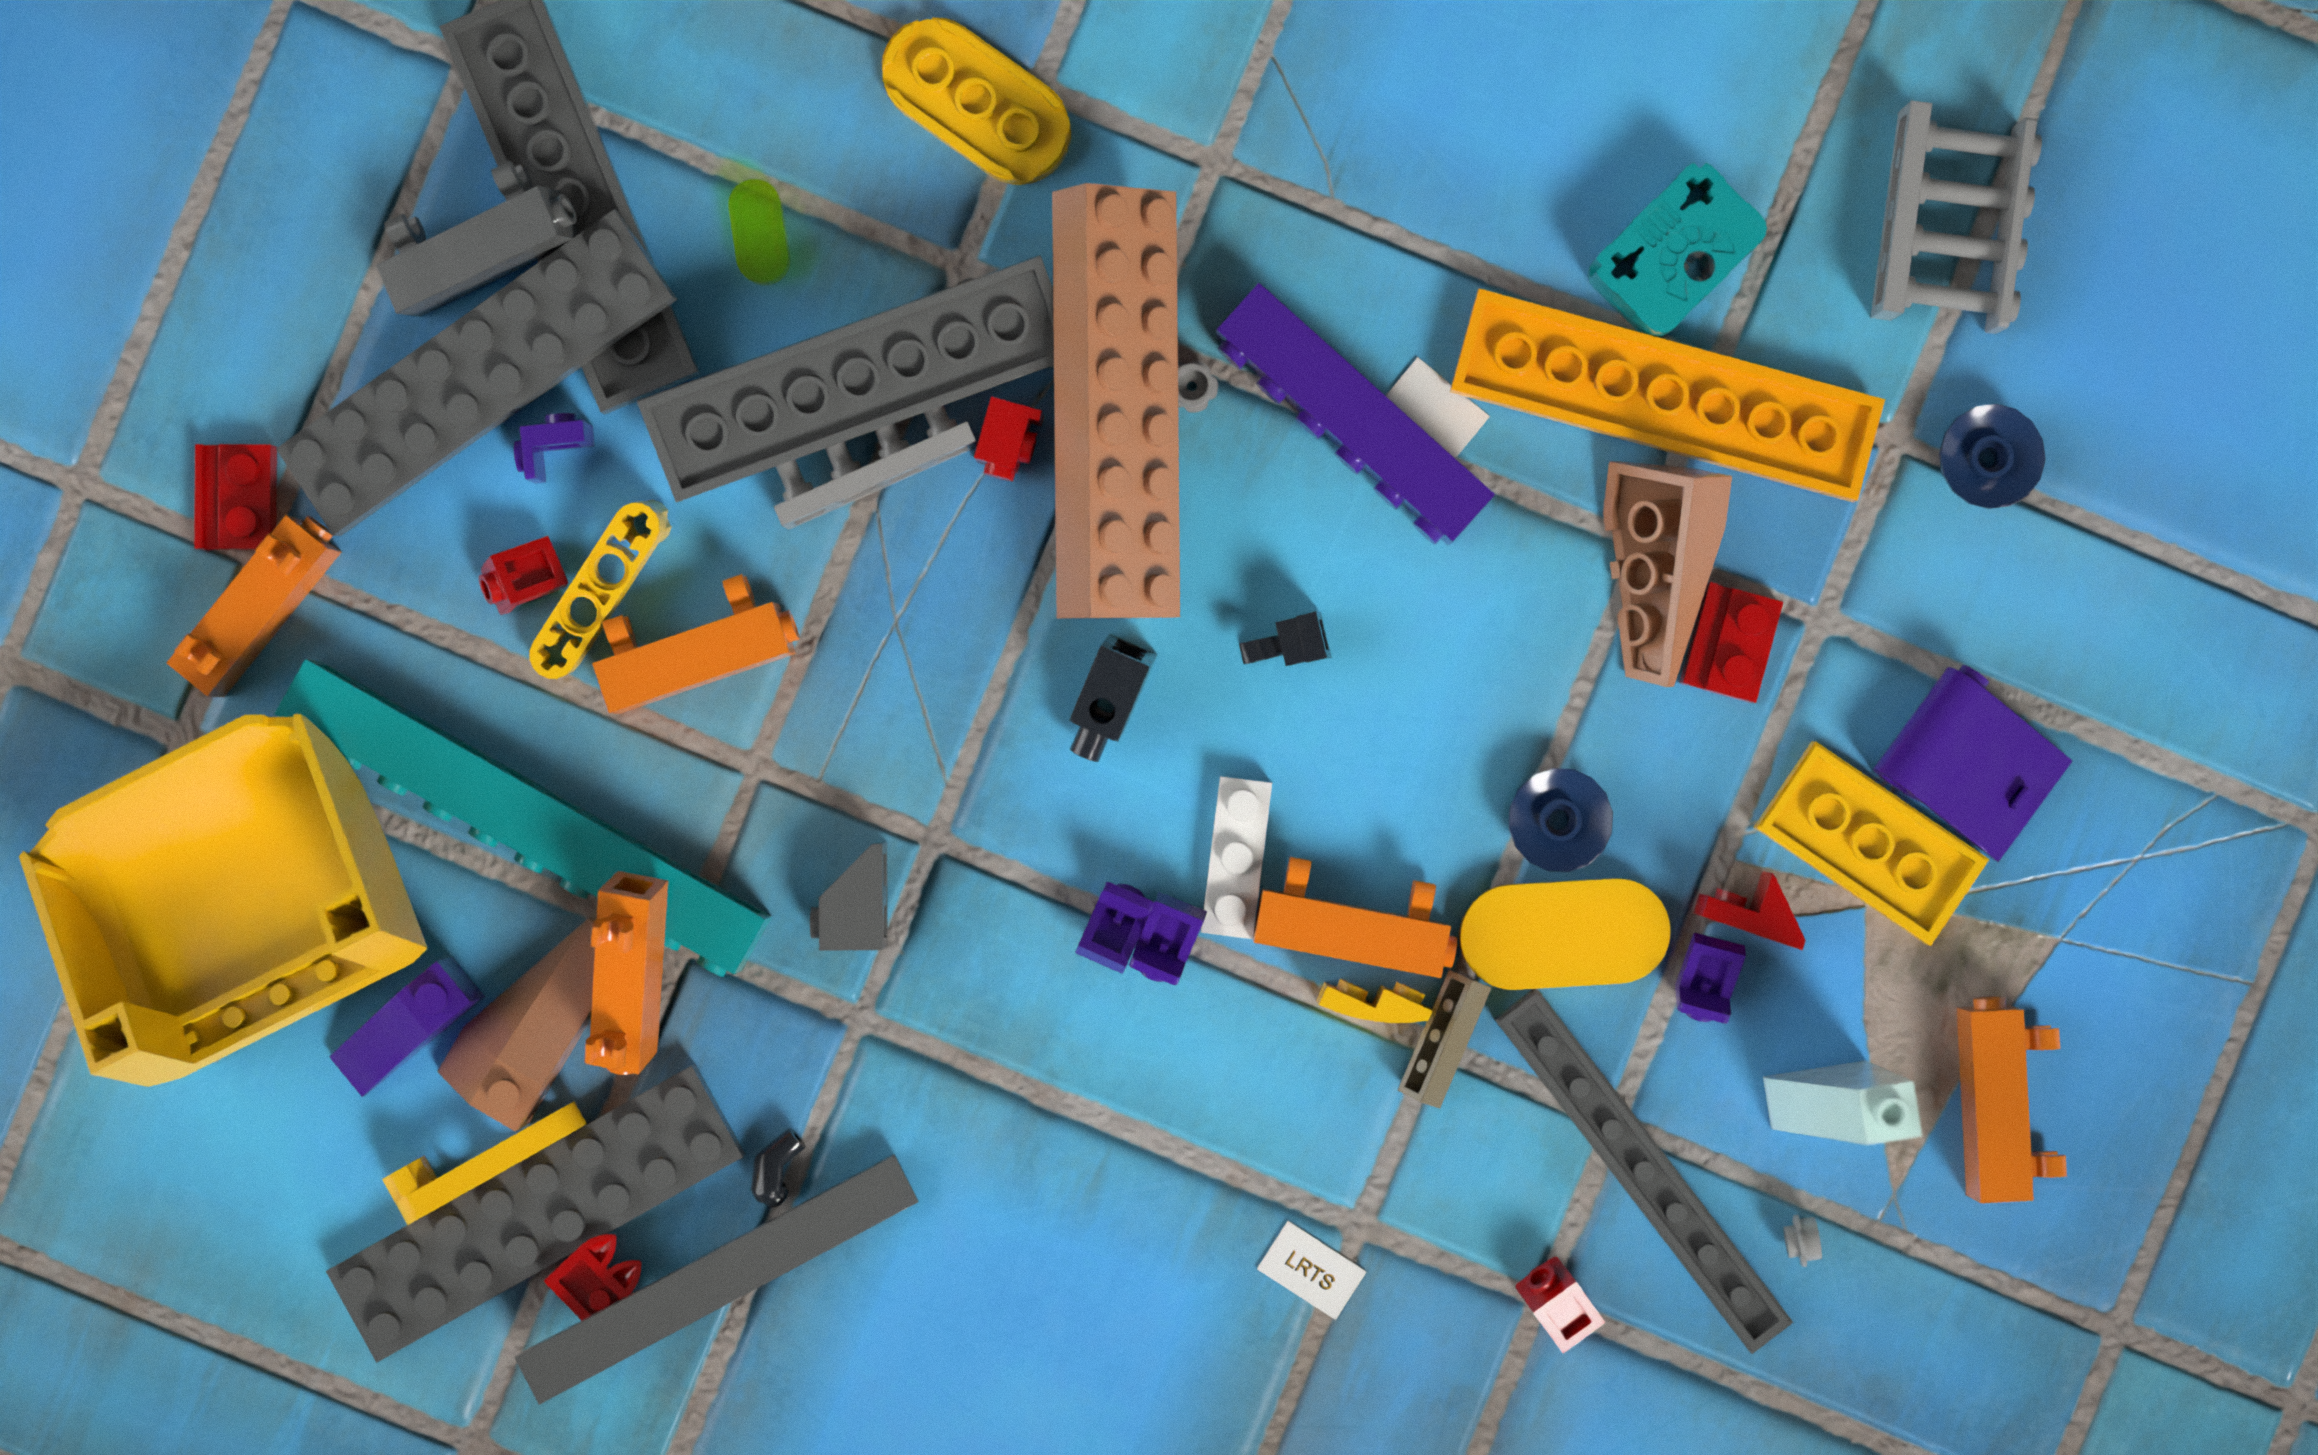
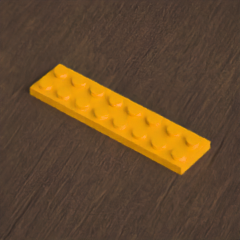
M1480 288L1475 296L1449 391L1454 394L1852 503L1858 501L1885 403V399Z

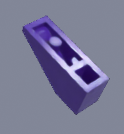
M453 956L438 960L390 999L329 1058L361 1097H364L480 1002L485 995Z

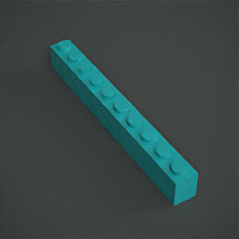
M304 660L274 713L278 717H294V714L305 716L333 742L353 769L360 770L363 764L380 774L376 781L388 790L405 796L409 790L423 798L425 802L422 808L432 815L448 822L454 816L471 826L468 834L478 841L494 848L500 842L515 850L516 854L513 859L524 867L537 873H542L544 868L562 877L559 883L562 888L580 898L587 899L590 894L598 897V890L617 871L668 880L664 946L678 951L681 945L699 955L696 961L697 964L718 976L724 977L727 971L735 975L743 970L773 917L322 661Z

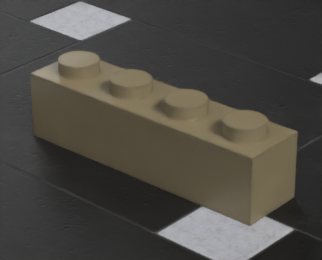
M1448 971L1432 1008V1014L1425 1024L1397 1091L1421 1103L1441 1108L1491 991V987L1457 972Z

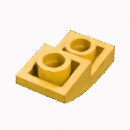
M1339 979L1336 987L1324 982L1316 999L1318 1005L1337 1013L1374 1022L1414 1023L1428 1021L1432 1014V1010L1422 1004L1425 994L1397 981L1393 990L1380 985L1372 1003L1365 1001L1368 991L1343 979Z

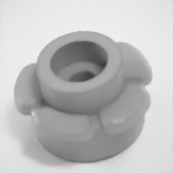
M1190 361L1186 365L1178 364V408L1184 407L1186 411L1191 413L1206 409L1208 401L1214 399L1217 395V379L1211 376L1210 368L1203 362ZM1189 382L1196 383L1197 389L1191 392L1187 389Z
M1798 1214L1794 1215L1792 1219L1793 1225L1783 1227L1786 1250L1789 1258L1798 1257L1801 1266L1807 1267V1261L1822 1259L1819 1231L1815 1217L1799 1219Z

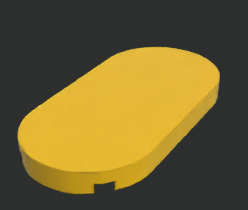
M932 17V19L913 21L901 27L889 40L882 56V79L891 102L906 117L994 179L1014 185H1024L1040 181L1053 173L1062 163L1070 146L1071 125L1063 101L1049 86L963 25L951 19Z
M1623 878L1495 886L1485 891L1472 902L1461 919L1459 928L1461 953L1472 971L1486 983L1507 990L1633 982L1648 975L1659 965L1666 954L1670 942V921L1663 903L1644 885Z

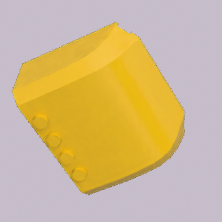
M263 714L243 715L57 809L45 824L49 830L30 853L23 851L19 855L91 1075L145 1087L183 1078L414 963L427 949L395 859L363 785L347 759L333 742L309 719L301 714H294V717H267Z

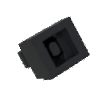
M1315 611L1295 616L1296 618L1275 622L1278 635L1240 643L1239 648L1243 664H1251L1282 655L1285 666L1305 662L1312 663L1332 658L1321 612Z

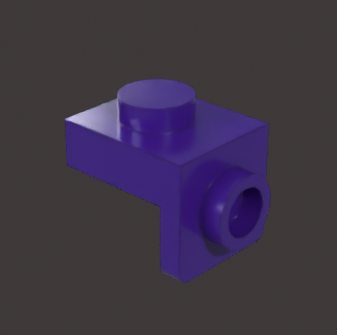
M576 413L550 414L545 416V424L519 426L521 440L514 442V459L518 472H524L526 480L533 483H545L544 452L595 447L593 426L583 420H577Z
M1106 882L1075 953L1123 974L1154 902L1145 898L1139 889L1131 885L1122 883L1115 885L1111 882Z
M1159 891L1140 934L1129 966L1140 971L1143 976L1152 981L1177 985L1203 925L1207 911Z
M1694 932L1675 983L1677 1010L1696 1021H1716L1727 1024L1731 1016L1730 998L1746 958L1745 945Z

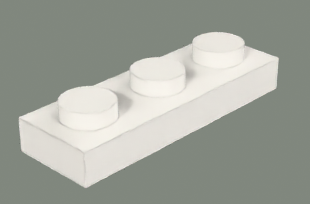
M1220 776L1203 909L1207 911L1201 927V933L1253 939L1272 783Z

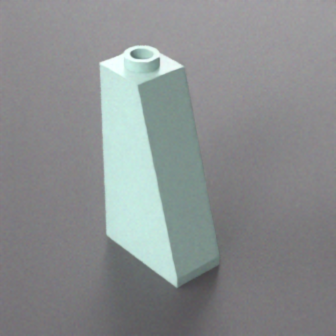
M1866 1060L1763 1077L1770 1125L1773 1130L1864 1145L1922 1137L1914 1081Z

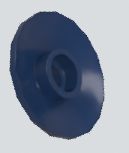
M1999 404L1976 406L1958 416L1944 433L1939 451L1941 473L1951 491L1966 503L1985 509L2009 507L2027 497L2040 481L2046 460L2043 438L2033 421L2017 409ZM1983 449L1990 450L1995 457V462L1991 468L1984 467L1979 461V454Z
M1551 768L1532 775L1517 789L1509 807L1508 829L1515 848L1529 863L1546 871L1571 872L1588 866L1604 851L1612 834L1613 811L1606 792L1592 777L1575 769ZM1555 810H1562L1567 816V824L1560 830L1553 829L1549 823V816Z

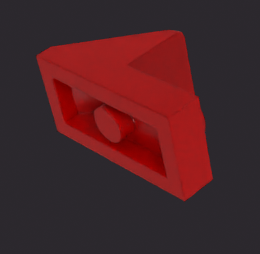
M1765 871L1761 873L1749 910L1744 908L1747 898L1719 888L1716 889L1714 898L1699 893L1693 914L1803 950L1806 940L1773 873Z

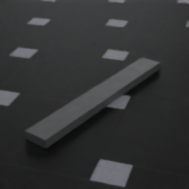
M1531 989L1494 1018L1495 1022L1751 1354L1755 1353L1794 1323L1539 990Z
M893 1154L520 1352L514 1358L540 1405L918 1203L919 1200L898 1159Z

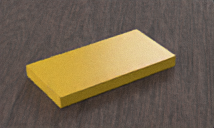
M1811 741L1753 827L1928 946L1933 944L1990 860L1816 741Z

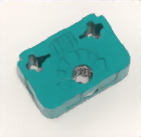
M1693 162L1611 244L1609 243L1589 266V282L1637 332L1663 338L1762 242L1767 232L1766 221L1749 202L1747 203L1726 182V179L1713 166L1706 162L1699 168ZM1697 187L1703 191L1704 195L1701 200L1697 201L1694 205L1690 204L1685 210H1681L1680 207L1687 201L1686 197L1691 191ZM1632 255L1636 256V259L1630 264L1631 268L1627 271L1626 275L1619 279L1613 277L1611 272L1615 264L1618 265L1623 260L1627 261ZM1685 260L1691 264L1696 261L1702 263L1704 269L1701 274L1705 281L1699 276L1694 279L1688 277L1686 271L1689 266Z

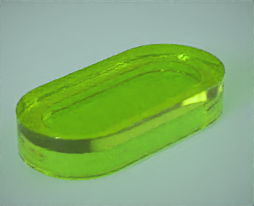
M748 179L739 183L733 189L728 201L736 262L741 273L752 283L764 286L772 285L786 275L790 266V251L783 204L779 194L771 184L760 179Z

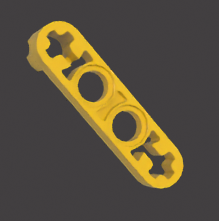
M654 499L632 502L623 506L615 514L531 645L529 659L533 669L539 675L548 679H558L572 673L580 665L603 630L602 621L610 619L657 545L669 536L672 528L668 521L669 510L661 502ZM643 513L648 516L645 525L651 530L650 535L645 533L640 535L636 531L634 526V518ZM614 537L619 542L627 540L631 544L629 548L639 552L637 557L628 548L613 543ZM605 554H614L623 561L625 573L618 583H609L600 576L598 564ZM577 597L588 598L595 604L597 616L590 626L577 624L571 616L570 607ZM560 623L565 630L558 629L557 625ZM566 632L582 637L581 643L576 637L568 640L561 653L567 659L566 663L560 662L551 666L547 662L551 654L545 649V646L551 647L558 644Z
M575 1101L438 1178L424 1155L382 1180L405 1222L409 1225L578 1130L587 1123Z

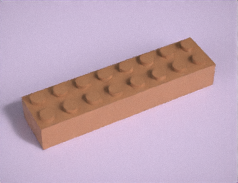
M1084 183L1052 192L1057 619L1180 617L1176 191Z

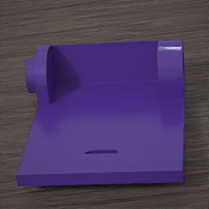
M1962 665L1959 670L1947 667L1877 762L1873 771L1901 793L1923 803L1991 859L1999 862L2073 761L1985 688L1989 681L1979 672L1966 665Z

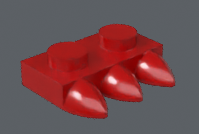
M615 1234L599 1235L582 1243L544 1280L546 1285L580 1320L630 1295L638 1283L642 1265L640 1260L624 1261L611 1268L608 1266L616 1248L617 1236Z

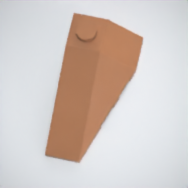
M1609 461L1603 518L1605 531H1612L1616 561L1610 562L1612 579H1619L1622 609L1618 612L1617 619L1625 677L1664 687H1674L1726 528L1732 476L1688 467Z
M588 918L467 1023L437 1071L469 1105L513 1131H517L530 1123L591 1020L595 947H591L592 923L595 921L592 918Z

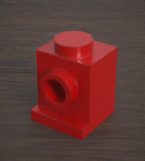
M991 396L974 455L977 463L985 465L984 474L1013 482L1015 473L1018 474L1020 463L1030 464L1038 434L1029 431L1031 424L1042 427L1044 419L1042 410Z

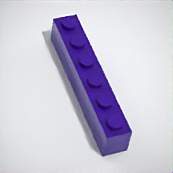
M1260 283L1253 288L1217 328L1216 338L1222 342L1217 347V350L1236 368L1241 369L1246 364L1261 377L1256 385L1275 403L1280 404L1285 399L1300 412L1295 420L1310 435L1319 439L1324 434L1339 447L1334 455L1349 470L1358 474L1363 469L1378 482L1373 490L1388 505L1397 510L1402 504L1417 517L1412 525L1431 543L1436 545L1441 539L1444 543L1450 545L1495 496L1488 487Z

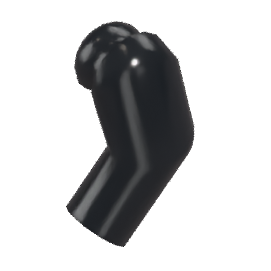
M790 1127L754 1158L751 1191L754 1198L758 1202L764 1203L767 1207H778L787 1199L788 1189H786V1185L782 1181L783 1166L806 1148L801 1137Z

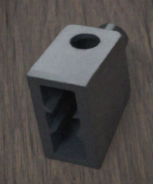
M1112 634L1107 636L1100 645L1069 720L1079 726L1070 747L1073 753L1087 760L1099 762L1108 739L1119 741L1157 657L1156 653ZM1099 698L1109 700L1114 706L1113 712L1107 713L1102 711L1097 705Z

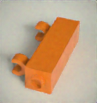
M285 515L272 533H268L255 549V554L192 632L187 633L174 649L175 653L166 664L206 696L225 697L341 554V551L329 542L333 537L330 530L311 516H307L303 521L302 519Z
M740 574L722 581L734 615L637 647L633 627L628 616L620 615L602 621L614 656L594 662L592 665L608 712L620 714L796 654L792 642L799 640L800 637L791 611L782 612L780 604L774 602L756 607L748 578Z
M1289 857L1283 892L1264 888L1261 890L1252 939L1254 943L1442 978L1443 967L1452 968L1458 938L1449 936L1451 926L1447 923L1429 920L1436 891V885L1432 883L1412 881L1407 916L1306 897L1305 892L1312 861L1301 858Z
M617 871L598 890L597 919L592 923L591 947H595L590 1037L585 1041L584 1062L586 1064L607 1068L611 1073L618 1075L633 1073L639 1075L657 1053L668 880Z
M2006 997L1973 998V1007H1956L1966 1196L1979 1203L2034 1201L2033 1177H2066L2067 1168L2066 1155L2064 1154L2058 1155L2057 1151L2031 1152L2026 1050L2060 1049L2059 1028H2051V1025L2025 1026L2024 1009L2006 1005Z

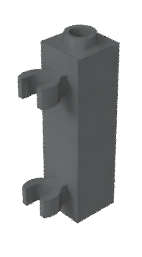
M508 161L491 170L494 181L506 201L428 240H426L424 228L418 217L407 220L406 216L401 214L385 222L386 232L391 242L398 249L399 254L376 266L396 314L421 317L553 253L578 235L574 224L577 222V216L571 202L558 190L541 186L532 188V181L526 167L523 164L514 167L513 163Z

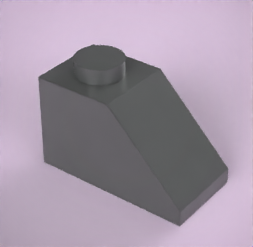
M887 843L871 844L819 897V907H811L810 935L812 939L819 938V951L884 950L888 947Z

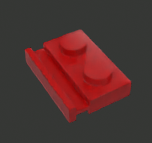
M195 444L194 549L255 550L268 533H272L276 528L277 446L271 444Z
M1708 582L1679 684L1689 685L1749 703H1756L1784 602Z

